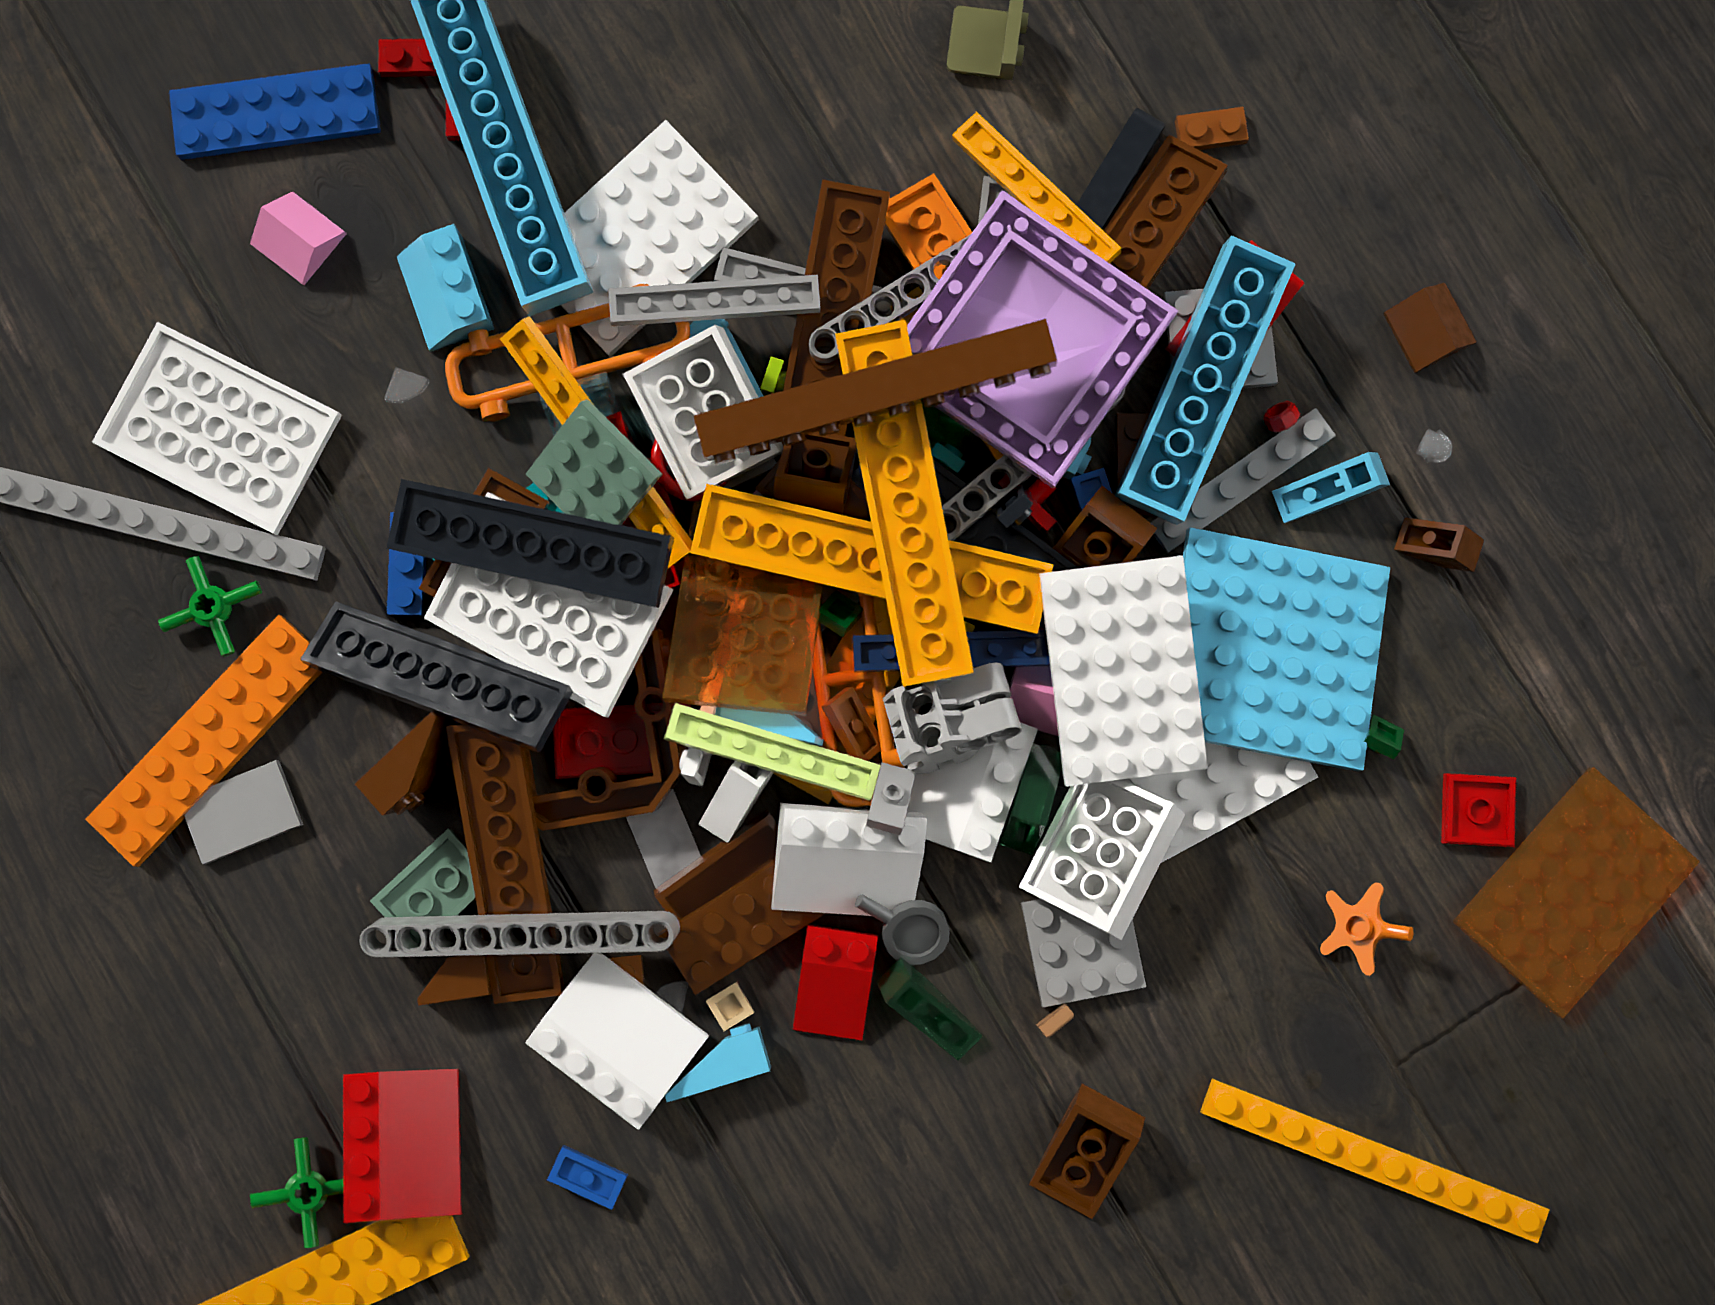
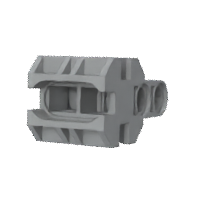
M985 664L973 668L974 673L922 683L923 686L909 691L905 686L892 689L883 698L900 763L903 766L908 765V769L916 771V774L931 773L940 770L939 763L951 759L956 764L966 761L977 753L978 749L1020 734L1022 728L1013 699L1010 698L1011 692L1002 664ZM927 703H932L931 710L928 713L921 715L923 711L922 706ZM935 735H940L938 739L939 744L934 747H928L929 740Z

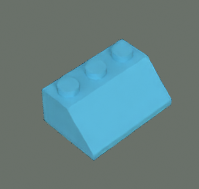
M454 224L421 235L397 256L430 352L468 339V333L479 329L494 330L463 237Z

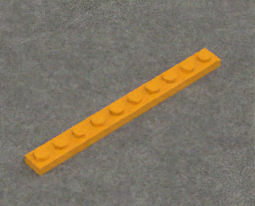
M1215 1079L1211 1080L1200 1111L1207 1116L1536 1243L1539 1242L1550 1210L1539 1204Z

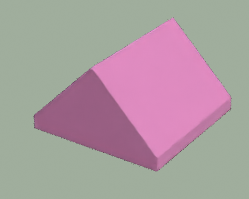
M291 192L261 207L250 244L302 285H305L344 238L346 232L297 194Z
M1050 666L1015 667L1009 688L1011 692L1010 698L1013 699L1020 723L1059 737Z

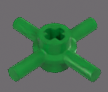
M191 557L186 560V564L197 591L190 598L189 608L159 619V626L163 632L192 621L205 627H211L221 656L232 655L235 653L224 622L231 614L232 605L261 594L262 589L258 581L251 582L229 592L216 586H210L200 557ZM210 600L215 601V606H211V613L206 612V607L210 606L208 603Z
M308 1137L294 1139L297 1173L288 1180L283 1189L250 1194L251 1208L286 1203L292 1211L301 1214L304 1248L319 1246L316 1211L325 1204L328 1196L344 1193V1179L326 1181L320 1173L311 1169ZM308 1182L309 1188H316L317 1193L311 1196V1201L304 1202V1197L297 1196L296 1190L302 1188L301 1183Z

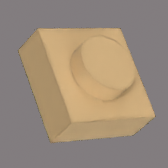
M737 982L706 1000L723 1031L755 1013Z

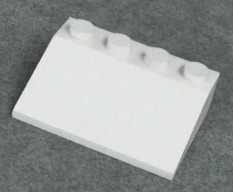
M713 325L623 374L686 500L703 493L706 484L718 486L782 454L783 445L779 442L771 444V450L758 455H750L749 451L735 454L736 460L721 465H715L714 460L708 461L704 458L693 415L759 398L723 327Z
M1020 723L1022 728L1020 734L978 749V752L966 761L956 764L951 759L939 763L940 770L926 774H915L907 812L921 813L927 818L925 839L986 862H991L1038 729ZM940 735L933 736L929 740L928 747L938 745Z
M1123 780L1070 786L1019 887L1122 940L1185 813L1173 803Z
M780 803L771 909L871 916L855 907V902L861 894L889 910H893L897 905L909 900H915L924 856L927 818L921 813L907 812L901 835L867 827L866 822L870 809Z
M593 953L525 1043L639 1130L709 1035L605 955Z

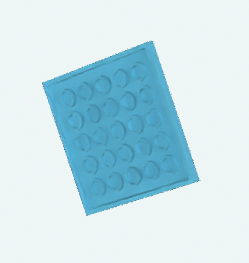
M1191 527L1187 529L1183 558L1205 742L1358 772L1363 771L1367 743L1364 740L1370 725L1390 567Z

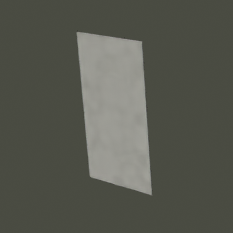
M673 789L658 810L626 817L655 888L701 857Z

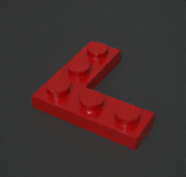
M379 39L378 72L381 77L438 76L425 39ZM446 100V137L448 141L461 140Z

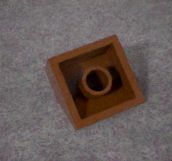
M819 432L805 435L806 441L790 446H785L784 444L775 475L774 499L843 515L857 450L855 438L837 434L820 436Z
M1101 486L1053 549L1078 568L1132 562L1157 530V527L1105 487Z

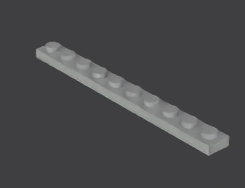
M0 467V503L314 581L318 580L326 548L323 546Z

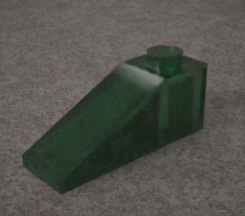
M902 957L877 981L885 1002L956 1060L962 1058L983 1037L981 1032L924 975Z

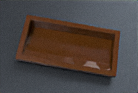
M766 809L738 829L728 843L723 840L653 890L655 898L665 911L674 914L678 920L682 919L775 861L778 823L768 809Z

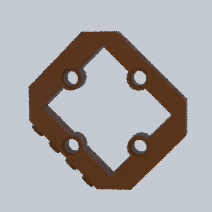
M654 627L635 664L639 693L635 699V710L645 723L653 775L618 781L616 774L609 768L596 767L585 771L580 776L578 788L537 795L530 750L524 747L537 827L540 830L545 831L654 812L660 808L682 775L679 768L681 755L689 747L664 740L675 705L674 693H678V682L675 672L670 673L668 659L672 658L669 638H664L663 632L657 627ZM485 652L484 654L486 656L499 660L498 658L488 654L487 652ZM652 694L658 695L663 702V708L658 714L652 713L647 707V700ZM594 776H600L604 779L606 789L603 794H597L592 790L591 780Z

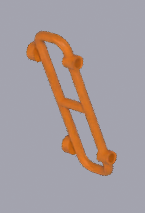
M638 284L633 287L649 286V284ZM609 303L535 323L543 335L556 332L562 362L576 381L642 364L690 338L689 321L675 322L677 333L674 339L669 342L578 367L569 328L610 317ZM485 329L471 331L468 333L469 342L455 347L448 354L445 362L447 383L453 400L460 407L466 409L480 408L482 420L486 422L507 418L510 415L507 405L508 400L538 392L530 380L474 396L467 395L463 390L459 373V364L462 359L472 355H486L491 353L493 349L504 347L505 345L500 338L508 331L489 336L488 330Z
M800 579L801 583L787 585L790 612L805 611L821 733L824 740L823 747L838 752L836 732L821 707L831 699L829 687L871 681L882 762L905 768L900 763L897 748L895 749L893 734L883 698L887 695L884 672L854 673V670L827 674L821 624L814 619L818 609L815 583ZM858 593L860 606L863 608L861 615L864 635H878L874 596ZM830 789L836 801L846 807L871 806L872 799L868 801Z

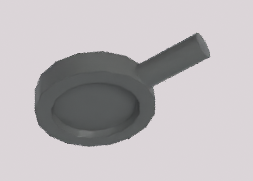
M863 894L855 902V907L883 922L882 937L888 953L899 962L908 965L927 963L937 958L945 950L949 942L950 929L943 911L933 903L924 900H909L897 905L893 910H889Z

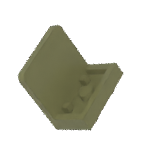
M1010 0L1008 12L957 6L954 9L947 58L948 71L1013 80L1015 66H1022L1024 45H1018L1019 33L1026 34L1029 13L1022 12L1024 0Z

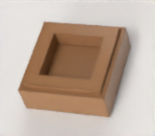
M1063 1003L1036 1025L1046 1037H1050L1073 1019L1074 1014Z

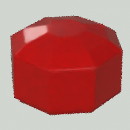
M1284 401L1268 409L1263 420L1270 431L1281 432L1295 425L1300 417V413L1295 403Z

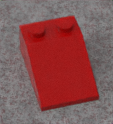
M808 925L793 1030L862 1040L878 935Z

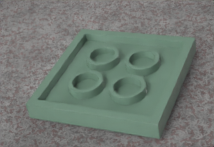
M586 399L578 404L527 471L526 475L563 513L622 525L662 476V473Z

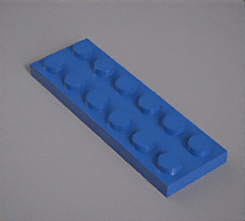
M370 63L169 90L176 156L180 160L381 133L374 73Z

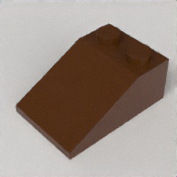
M430 712L355 783L357 788L382 816L393 813L400 815L406 810L412 812L426 800L423 794L432 787L448 744L446 726L455 724V721L442 717L436 712Z
M1081 1084L1029 1185L1093 1219L1140 1140L1145 1117Z

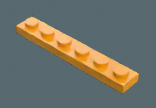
M975 112L952 134L953 141L1017 201L1109 264L1121 253V247L979 113Z

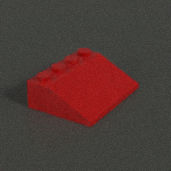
M459 1069L343 1074L344 1223L462 1215Z

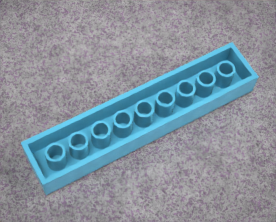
M410 0L522 308L528 316H532L594 293L487 1Z

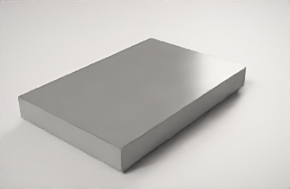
M278 760L211 786L184 815L202 864H209L303 825L282 766Z

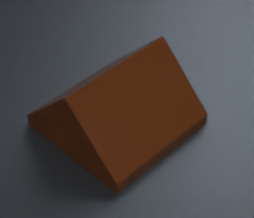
M1445 283L1425 287L1383 313L1414 373L1476 343L1471 330Z

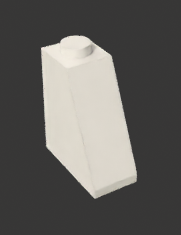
M735 761L726 773L699 825L728 843L744 822L774 772Z

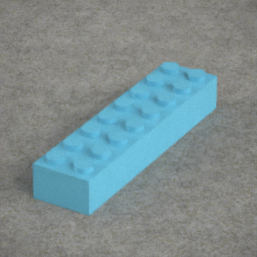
M1232 235L1223 244L1116 490V497L1123 502L1176 525L1185 521L1295 267V263Z

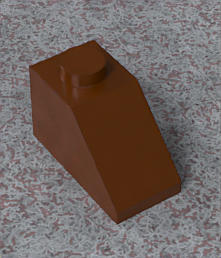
M1404 517L1394 550L1443 568L1474 572L1484 539L1465 525Z
M486 955L448 957L417 998L418 1006L492 994Z

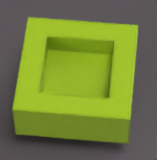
M770 357L761 385L763 396L783 391L787 373L784 360Z

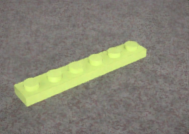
M677 703L674 705L664 740L868 801L872 799L881 766Z

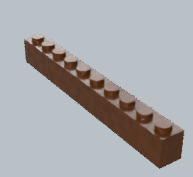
M1045 318L693 415L704 458L708 461L714 460L715 465H721L736 460L735 454L749 451L750 455H758L770 451L771 444L784 441L785 446L804 442L806 441L805 435L819 432L820 436L835 434L841 431L840 426L854 422L855 427L868 425L876 421L875 416L888 412L890 417L901 416L911 412L910 406L924 403L925 408L937 406L946 402L945 397L959 393L960 398H966L981 393L980 387L994 384L995 388L1010 386L1016 383L1015 378L1029 374L1031 379L1043 377L1052 373L1051 368L1056 367L1057 357Z

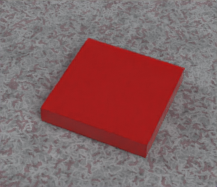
M1443 774L1441 843L1515 847L1516 777Z

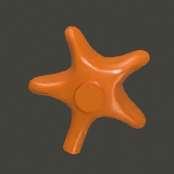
M1375 882L1372 884L1362 899L1353 906L1347 904L1337 893L1331 890L1327 892L1326 900L1336 918V926L1331 935L1321 944L1320 952L1323 955H1327L1340 947L1349 946L1353 950L1362 972L1365 975H1372L1375 972L1374 955L1378 942L1388 938L1411 941L1414 931L1412 927L1389 924L1382 920L1380 901L1384 887L1381 883Z

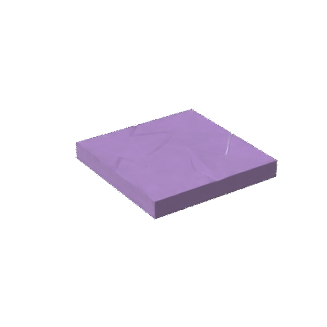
M1002 190L907 325L912 355L1046 318L1057 357V365L1051 368V374L1031 379L1029 374L1015 378V384L1003 388H995L994 384L980 387L981 393L966 398H960L959 393L945 397V403L934 407L1054 489L1172 322L1178 310Z

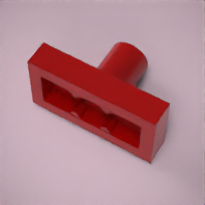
M1005 475L997 483V489L1008 487L1010 484L1008 475ZM1037 478L1028 488L1032 493L1033 505L1030 508L1032 513L1026 519L1045 536L1055 526L1057 521L1040 505L1056 488H1051Z

